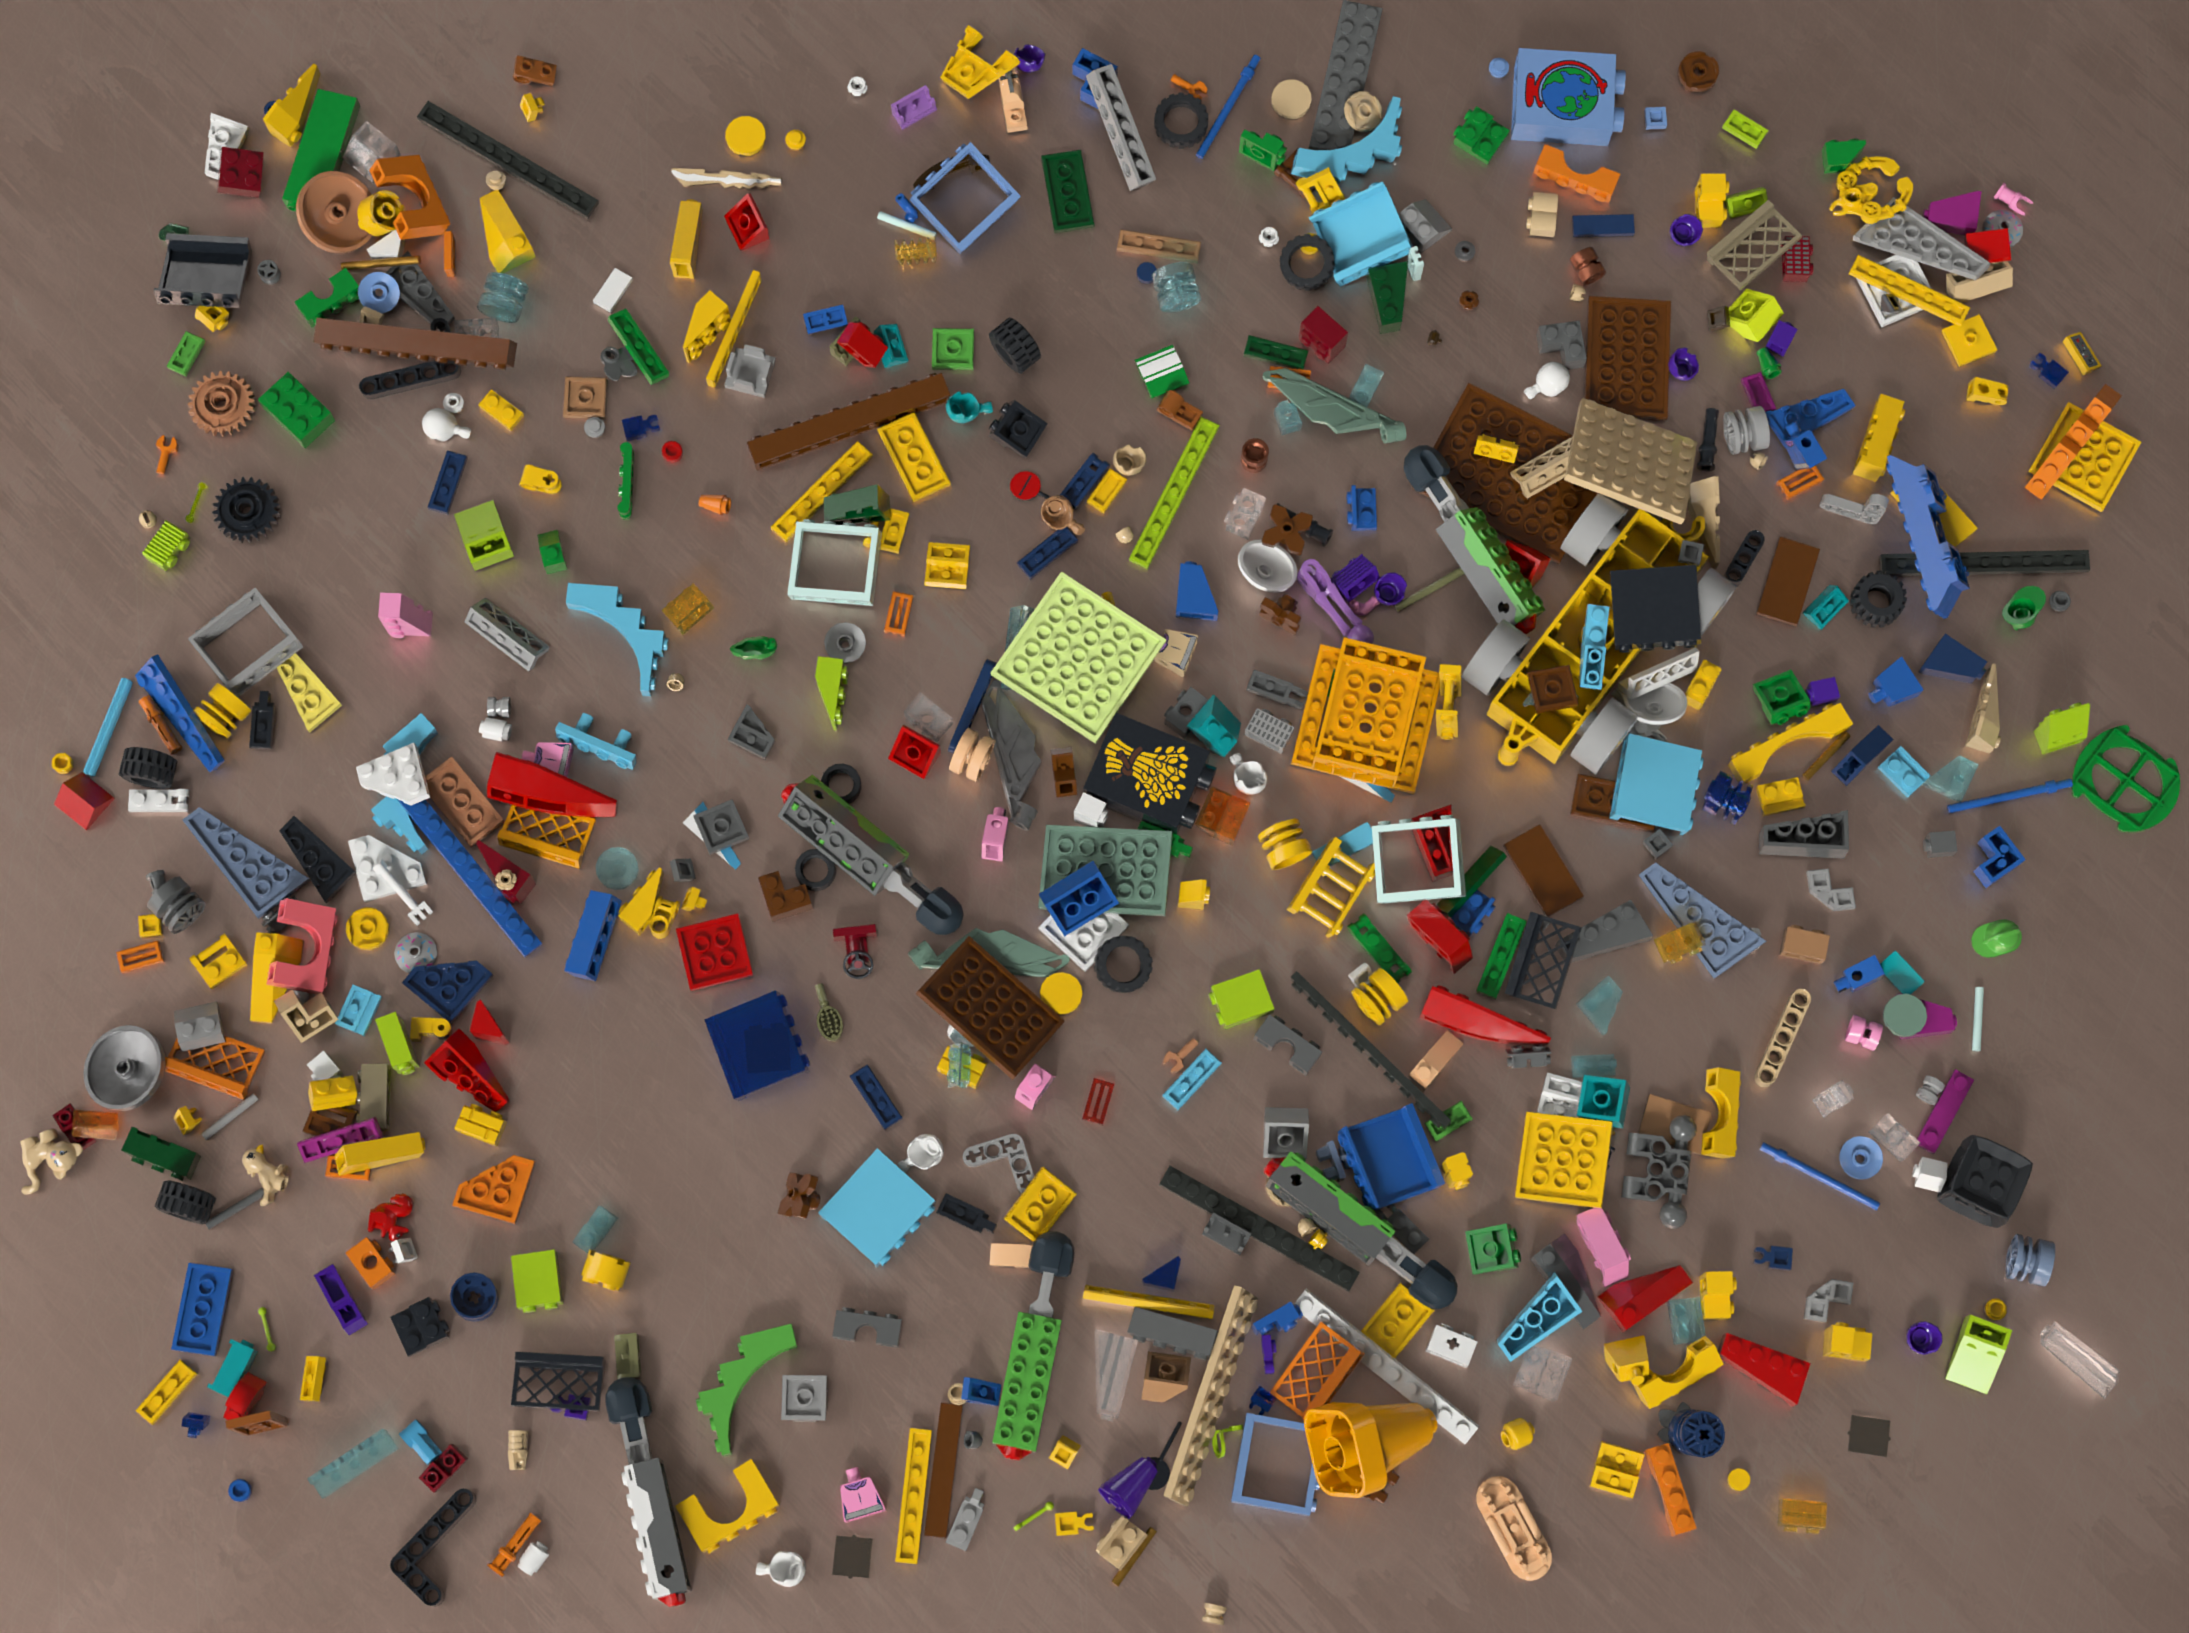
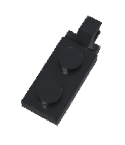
M260 691L259 702H255L254 706H252L250 749L272 750L275 708L274 703H271V693L269 691Z
M947 1193L936 1212L938 1215L974 1232L981 1233L984 1229L994 1234L997 1224L988 1220L989 1215L985 1211Z

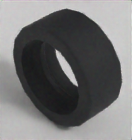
M844 763L834 764L823 773L821 782L829 787V781L833 775L837 773L848 774L853 780V789L848 795L840 797L850 804L860 794V776L850 765Z
M811 849L802 853L797 859L795 873L801 885L805 884L807 890L821 891L829 887L834 881L836 868L835 863L821 851ZM812 858L822 859L828 866L827 876L820 882H811L803 874L804 864Z

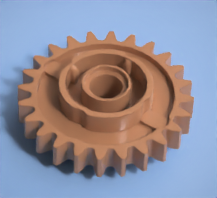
M219 371L218 376L211 372V378H207L204 375V382L197 381L199 387L191 388L195 394L188 396L192 400L187 405L189 408H192L189 410V414L193 416V422L197 423L199 429L204 427L205 433L211 431L213 436L220 432L222 437H224L226 431L232 435L233 429L240 432L239 426L243 425L246 427L245 420H252L249 413L255 412L254 408L251 407L256 404L255 400L252 399L255 397L253 391H250L252 388L249 384L246 385L247 382L244 378L240 380L238 374L232 377L230 371L225 376L222 371ZM220 401H226L224 406H217Z

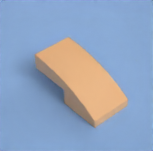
M991 1243L990 1265L1029 1268L1028 1264L1033 1245Z

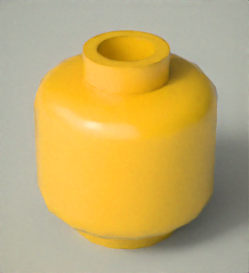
M1516 1418L1503 1425L1500 1435L1506 1447L1518 1450L1532 1443L1535 1430L1531 1422H1527L1523 1418Z

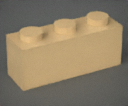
M2008 261L1990 263L1989 268L1977 280L1954 273L1946 274V293L1950 298L1960 303L2013 287V268Z

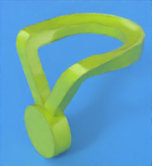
M1243 1424L1215 1431L1212 1438V1446L1217 1458L1225 1456L1226 1448L1223 1433L1243 1430ZM1218 1433L1221 1441V1452L1219 1451L1217 1442Z

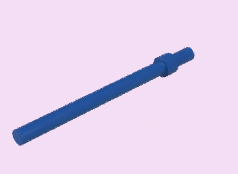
M1253 55L1248 66L1243 68L1240 74L1241 78L1196 153L1198 158L1203 159L1246 83L1255 74L1254 70L1261 59L1258 55Z
M2071 778L2056 782L2055 780L2046 781L2045 784L1950 804L1947 805L1949 813L2045 792L2051 794L2059 789L2072 787L2073 783Z
M1765 1142L1762 1143L1760 1150L1775 1157L1774 1160L1780 1163L1784 1162L1874 1210L1878 1209L1880 1202L1788 1155L1787 1151L1781 1148L1778 1150Z

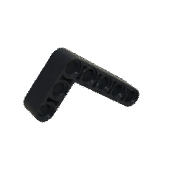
M436 318L431 322V331H436V327L439 325H445L446 330L444 332L452 333L445 319ZM434 360L365 377L360 381L359 389L365 398L370 400L457 379L461 374V367L455 364V361L448 360V363L445 364L435 362ZM448 365H455L456 368L453 372H446ZM428 370H435L436 373L433 377L428 378L425 376ZM408 375H415L413 382H405V378ZM387 380H395V384L392 387H385ZM367 385H375V388L372 392H365V387Z
M463 1488L456 1491L390 1562L392 1572L426 1605L439 1606L443 1603L445 1594L442 1588L418 1564L474 1507L476 1495L468 1489ZM468 1493L470 1496L469 1503L461 1505V1495ZM451 1509L454 1512V1518L447 1522L444 1519V1514L447 1510ZM432 1526H436L439 1531L435 1538H430L428 1535V1531ZM420 1542L423 1550L420 1554L415 1555L412 1550L413 1546ZM405 1559L407 1567L404 1571L400 1572L397 1569V1563L399 1560ZM420 1574L423 1579L422 1584L415 1587L412 1580L415 1575ZM432 1590L438 1592V1599L435 1602H430L428 1599V1594Z

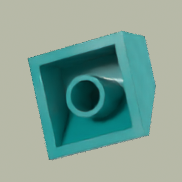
M1212 695L1189 722L1187 727L1212 754L1225 757L1238 742L1241 722L1215 695Z
M1584 1075L1577 1117L1613 1122L1614 1128L1623 1129L1630 1093V1086L1627 1080Z

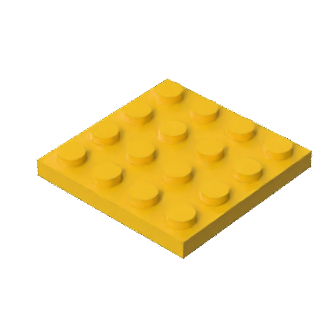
M2070 402L2066 404L2028 472L2033 475L2036 474L2084 412L2083 409ZM2102 421L2053 486L2102 512L2138 450L2141 441Z
M1526 1112L1515 1197L1602 1209L1613 1122Z

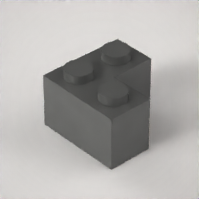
M1580 321L1539 326L1536 337L1540 354L1560 351L1562 365L1568 370L1584 368L1587 358Z

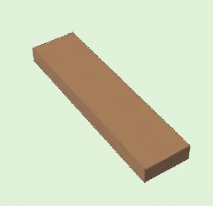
M1120 229L1117 251L1198 263L1201 242Z

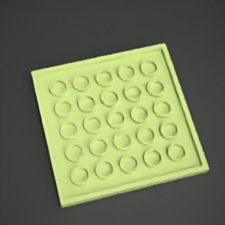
M1061 572L991 671V676L1096 744L1113 720L1115 714L1122 707L1166 643V639Z

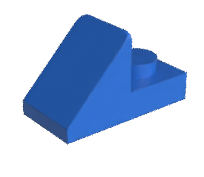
M964 1377L961 1399L967 1400L966 1402L998 1406L1001 1384Z

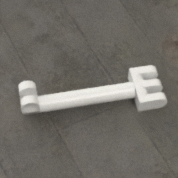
M381 860L373 867L374 871L377 874H381L412 911L407 915L418 926L420 922L415 916L418 914L425 920L427 917L422 913V910L425 909L430 915L433 911L424 901L418 905L387 869L386 863Z

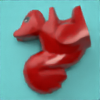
M404 1193L395 1194V1196L390 1198V1203H382L371 1209L368 1232H373L376 1228L381 1230L382 1238L389 1232L390 1241L393 1242L400 1239L405 1233L409 1232V1229L398 1226L397 1217H406L412 1212V1199Z

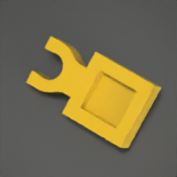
M1077 1512L1055 1513L1056 1535H1078L1079 1528L1093 1531L1094 1526H1086L1084 1523L1086 1518H1093V1513L1084 1514L1082 1517H1077Z

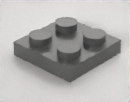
M733 799L693 815L709 855L749 839Z

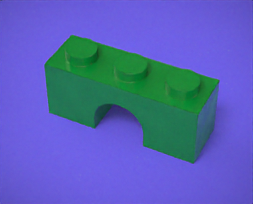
M346 268L329 278L334 288L330 297L319 299L310 291L294 302L311 328L316 326L317 318L326 319L332 314L339 313L348 303H353L359 299V285Z

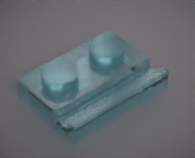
M1700 1297L1667 1301L1674 1345L1693 1343L1706 1336Z

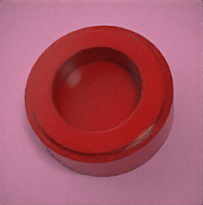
M668 441L662 447V455L667 462L675 463L682 458L683 450L678 442Z

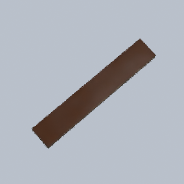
M941 1403L924 1536L945 1539L947 1536L963 1405Z

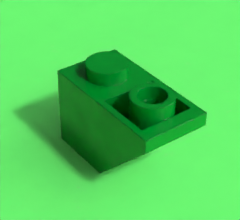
M1854 138L1841 142L1839 140L1825 142L1822 148L1824 173L1845 171L1862 153L1866 140Z

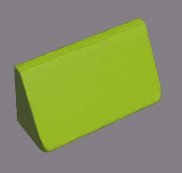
M1759 187L1727 195L1724 202L1729 217L1734 218L1755 212L1768 200L1766 188Z

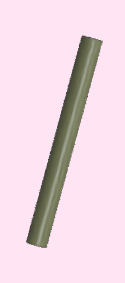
M1461 567L1457 568L1400 601L1397 605H1394L1396 611L1400 612L1465 573Z

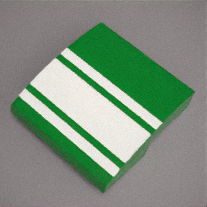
M1173 345L1134 360L1150 398L1189 384L1188 377Z

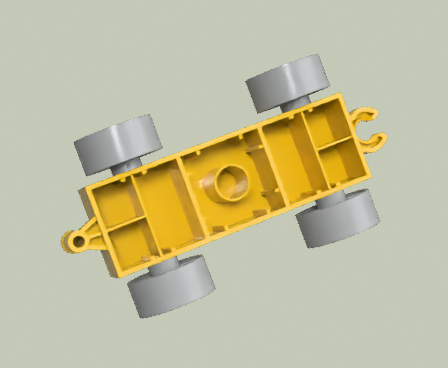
M1600 493L1593 499L1570 530L1560 549L1585 567L1595 559L1600 551L1605 553L1524 660L1519 656L1528 644L1530 637L1503 619L1480 646L1462 674L1464 680L1486 696L1490 695L1502 680L1506 682L1491 702L1486 714L1509 731L1498 752V759L1501 764L1505 766L1514 765L1519 758L1520 751L1527 746H1530L1555 764L1578 734L1582 738L1570 756L1594 774H1597L1639 718L1637 714L1615 698H1612L1599 714L1595 712L1641 651V648L1632 649V652L1627 653L1615 650L1610 571L1689 565L1678 562L1681 544L1683 540L1696 543L1700 539L1705 529L1704 517H1696L1691 525V530L1688 533L1682 534L1674 529L1673 521L1661 518L1658 521L1644 510L1639 509L1623 531L1618 529V526L1629 509L1617 500ZM1703 552L1699 567L1696 566L1697 576L1709 557ZM1710 568L1698 582L1701 636L1737 588L1734 583L1713 568ZM1588 604L1609 607L1605 643L1606 654L1601 690L1580 687L1581 645ZM1570 665L1579 703L1578 706L1536 714L1527 672Z

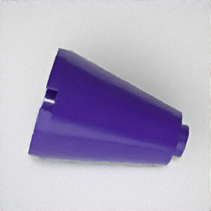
M1141 1457L1104 1482L1098 1491L1108 1504L1112 1503L1116 1507L1115 1510L1119 1514L1130 1519L1135 1514L1158 1472L1156 1469L1157 1464L1150 1457Z

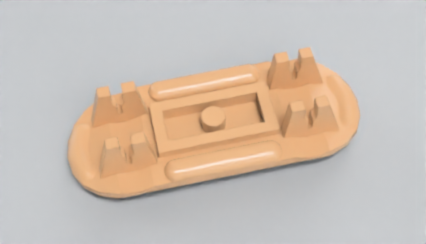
M1504 1477L1488 1478L1481 1483L1477 1490L1476 1503L1512 1572L1520 1579L1533 1581L1541 1578L1550 1569L1552 1553L1515 1483Z

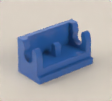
M843 305L803 314L807 334L848 325Z

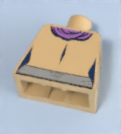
M1165 629L1162 637L1166 639V643L1154 661L1184 677L1197 645L1198 636Z

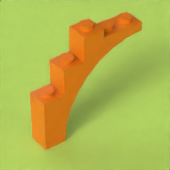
M2105 384L2025 488L2042 500L2122 395Z

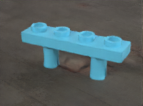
M582 713L575 728L561 722L556 726V737L562 743H571L583 752L589 751L596 754L602 760H611L623 769H634L636 755L625 750L632 737L630 732L621 729L614 744L586 734L593 722V717L586 713Z

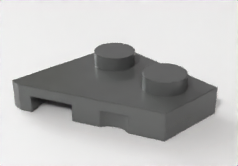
M746 705L729 735L728 741L766 760L775 743V739L764 727L761 720L758 719L752 708Z

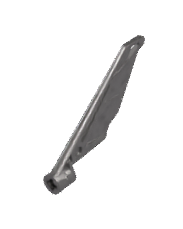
M994 680L981 703L990 738L995 739L993 750L1011 816L1009 821L1015 826L1028 831L1038 811L1021 801L1042 762L1034 751L1036 736L1001 690L1000 681ZM993 689H997L996 705L990 697Z

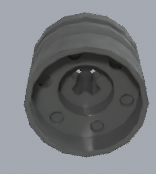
M179 876L163 884L152 895L147 903V908L158 919L163 918L162 923L166 927L168 926V929L173 934H177L188 928L199 918L206 907V903L199 898L196 892L190 893L191 887Z

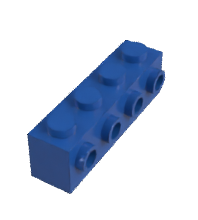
M590 890L585 902L583 915L579 920L576 936L572 941L569 957L566 960L565 972L574 977L592 981L597 980L622 900L612 894Z

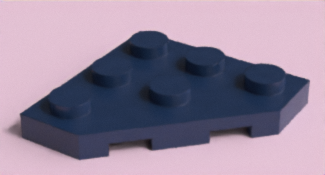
M477 960L464 963H445L433 966H416L403 980L402 984L452 1024L494 975Z

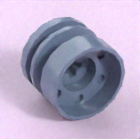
M2015 1234L2006 1256L2005 1272L2007 1279L2013 1280L2017 1277V1280L2022 1282L2028 1273L2030 1284L2045 1287L2049 1282L2054 1266L2055 1243L2038 1239L2033 1247L2031 1237L2027 1236L2024 1239L2023 1235Z

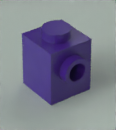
M1779 320L1766 347L1768 350L1784 357L1798 329L1787 321L1782 322Z
M1835 677L1812 681L1806 687L1807 689H1805L1812 707L1834 703L1840 698Z

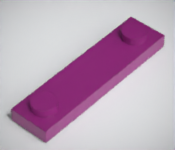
M1956 1069L1953 1071L1914 1143L1915 1145L1931 1154H1935L1974 1079Z
M376 1117L301 1140L297 1143L304 1163L335 1154L343 1145L381 1139L384 1136Z

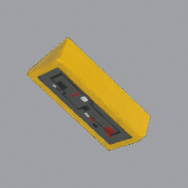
M2081 332L2065 337L2063 343L2083 376L2102 367Z

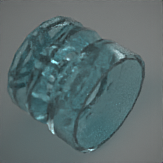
M1187 262L1173 263L1157 269L1152 274L1151 278L1154 289L1159 292L1157 300L1159 301L1161 311L1168 313L1178 312L1191 308L1201 301L1199 287L1194 283L1196 276L1192 264Z
M488 273L486 283L483 286L486 292L480 295L477 305L478 310L482 314L498 321L517 322L522 312V305L520 303H523L526 299L525 295L529 290L528 285L508 274Z

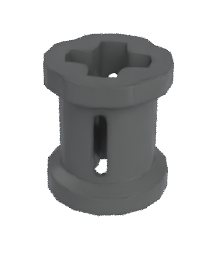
M157 870L146 875L153 890L151 892L152 895L166 883L164 870Z

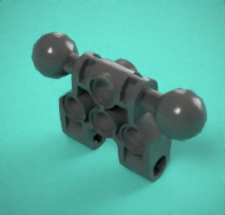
M1679 1115L1670 1123V1134L1675 1139L1674 1149L1671 1148L1663 1136L1629 1133L1626 1154L1648 1158L1649 1163L1646 1168L1648 1176L1646 1178L1624 1176L1621 1197L1655 1202L1665 1193H1669L1668 1203L1662 1206L1659 1214L1662 1224L1670 1229H1677L1683 1226L1687 1219V1211L1681 1204L1682 1195H1687L1692 1153L1687 1151L1688 1141L1692 1140L1697 1132L1695 1121L1687 1115ZM1655 1142H1662L1665 1145L1663 1153H1656L1653 1150ZM1658 1163L1662 1166L1663 1171L1660 1175H1654L1651 1172L1650 1167L1652 1164ZM1675 1166H1681L1684 1169V1176L1681 1178L1675 1177L1672 1169ZM1650 1185H1657L1660 1188L1658 1196L1653 1197L1649 1195L1648 1187Z

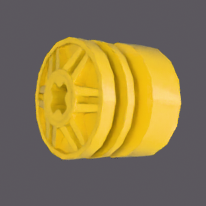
M216 683L208 692L213 703L202 700L200 703L207 710L204 711L196 706L193 711L208 728L215 733L229 738L232 734L225 727L229 726L231 729L236 730V725L231 721L233 717L243 721L249 715L251 709L224 686Z
M1294 818L1275 823L1258 835L1259 842H1265L1262 844L1263 850L1273 849L1266 856L1272 870L1286 868L1312 854L1313 851L1308 840L1305 838L1297 839L1304 832L1302 828H1298L1300 826L1299 819Z
M1378 968L1368 977L1372 987L1361 982L1359 985L1360 989L1355 987L1351 993L1361 1011L1377 1025H1382L1385 1022L1384 1017L1387 1019L1391 1017L1388 1006L1398 1011L1408 1003V998L1398 983L1384 969Z

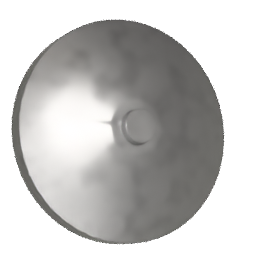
M119 1026L103 1034L90 1049L84 1065V1083L91 1098L99 1105L113 1111H128L143 1105L155 1094L162 1082L165 1072L163 1047L152 1033L137 1026Z

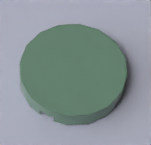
M1896 995L1884 1006V1024L1894 1035L1900 1037L1913 1036L1920 1032L1926 1023V1008L1922 1001L1913 995Z

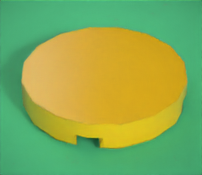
M741 116L734 119L728 125L725 131V139L729 149L735 154L751 156L763 148L766 140V131L758 119L751 116Z
M364 907L356 910L348 919L346 934L349 941L355 947L362 950H372L380 947L386 941L389 935V924L387 918L375 908Z
M1064 972L1054 973L1042 983L1040 998L1058 1015L1072 1013L1081 1004L1083 996L1082 987L1079 981L1071 974Z

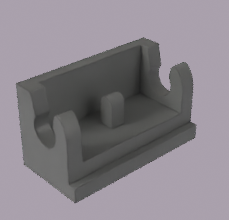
M1214 1212L1202 1235L1239 1256L1251 1237V1233Z

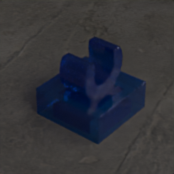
M1259 1386L1250 1398L1252 1402L1249 1408L1252 1409L1254 1405H1258L1261 1408L1258 1415H1263L1265 1411L1268 1413L1277 1398Z
M188 1412L182 1418L181 1425L182 1427L189 1428L187 1437L197 1438L201 1430H204L209 1425L210 1416Z

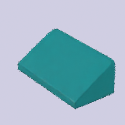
M879 325L873 333L883 339L882 343L888 347L881 358L884 368L908 362L898 325Z
M1829 585L1803 611V614L1822 630L1849 600L1838 586Z
M1897 951L1890 954L1880 964L1885 976L1902 994L1911 995L1925 982Z

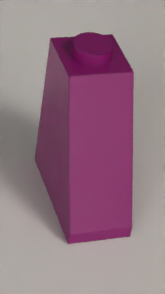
M1974 191L1931 202L1928 208L1923 210L1922 217L1946 233L1964 236L1967 233H1975L1978 225L1982 191Z
M1919 999L1926 1008V1023L1917 1034L1910 1037H1900V1040L1951 1034L1955 1027H1957L1956 1015L1952 1014L1951 1008Z

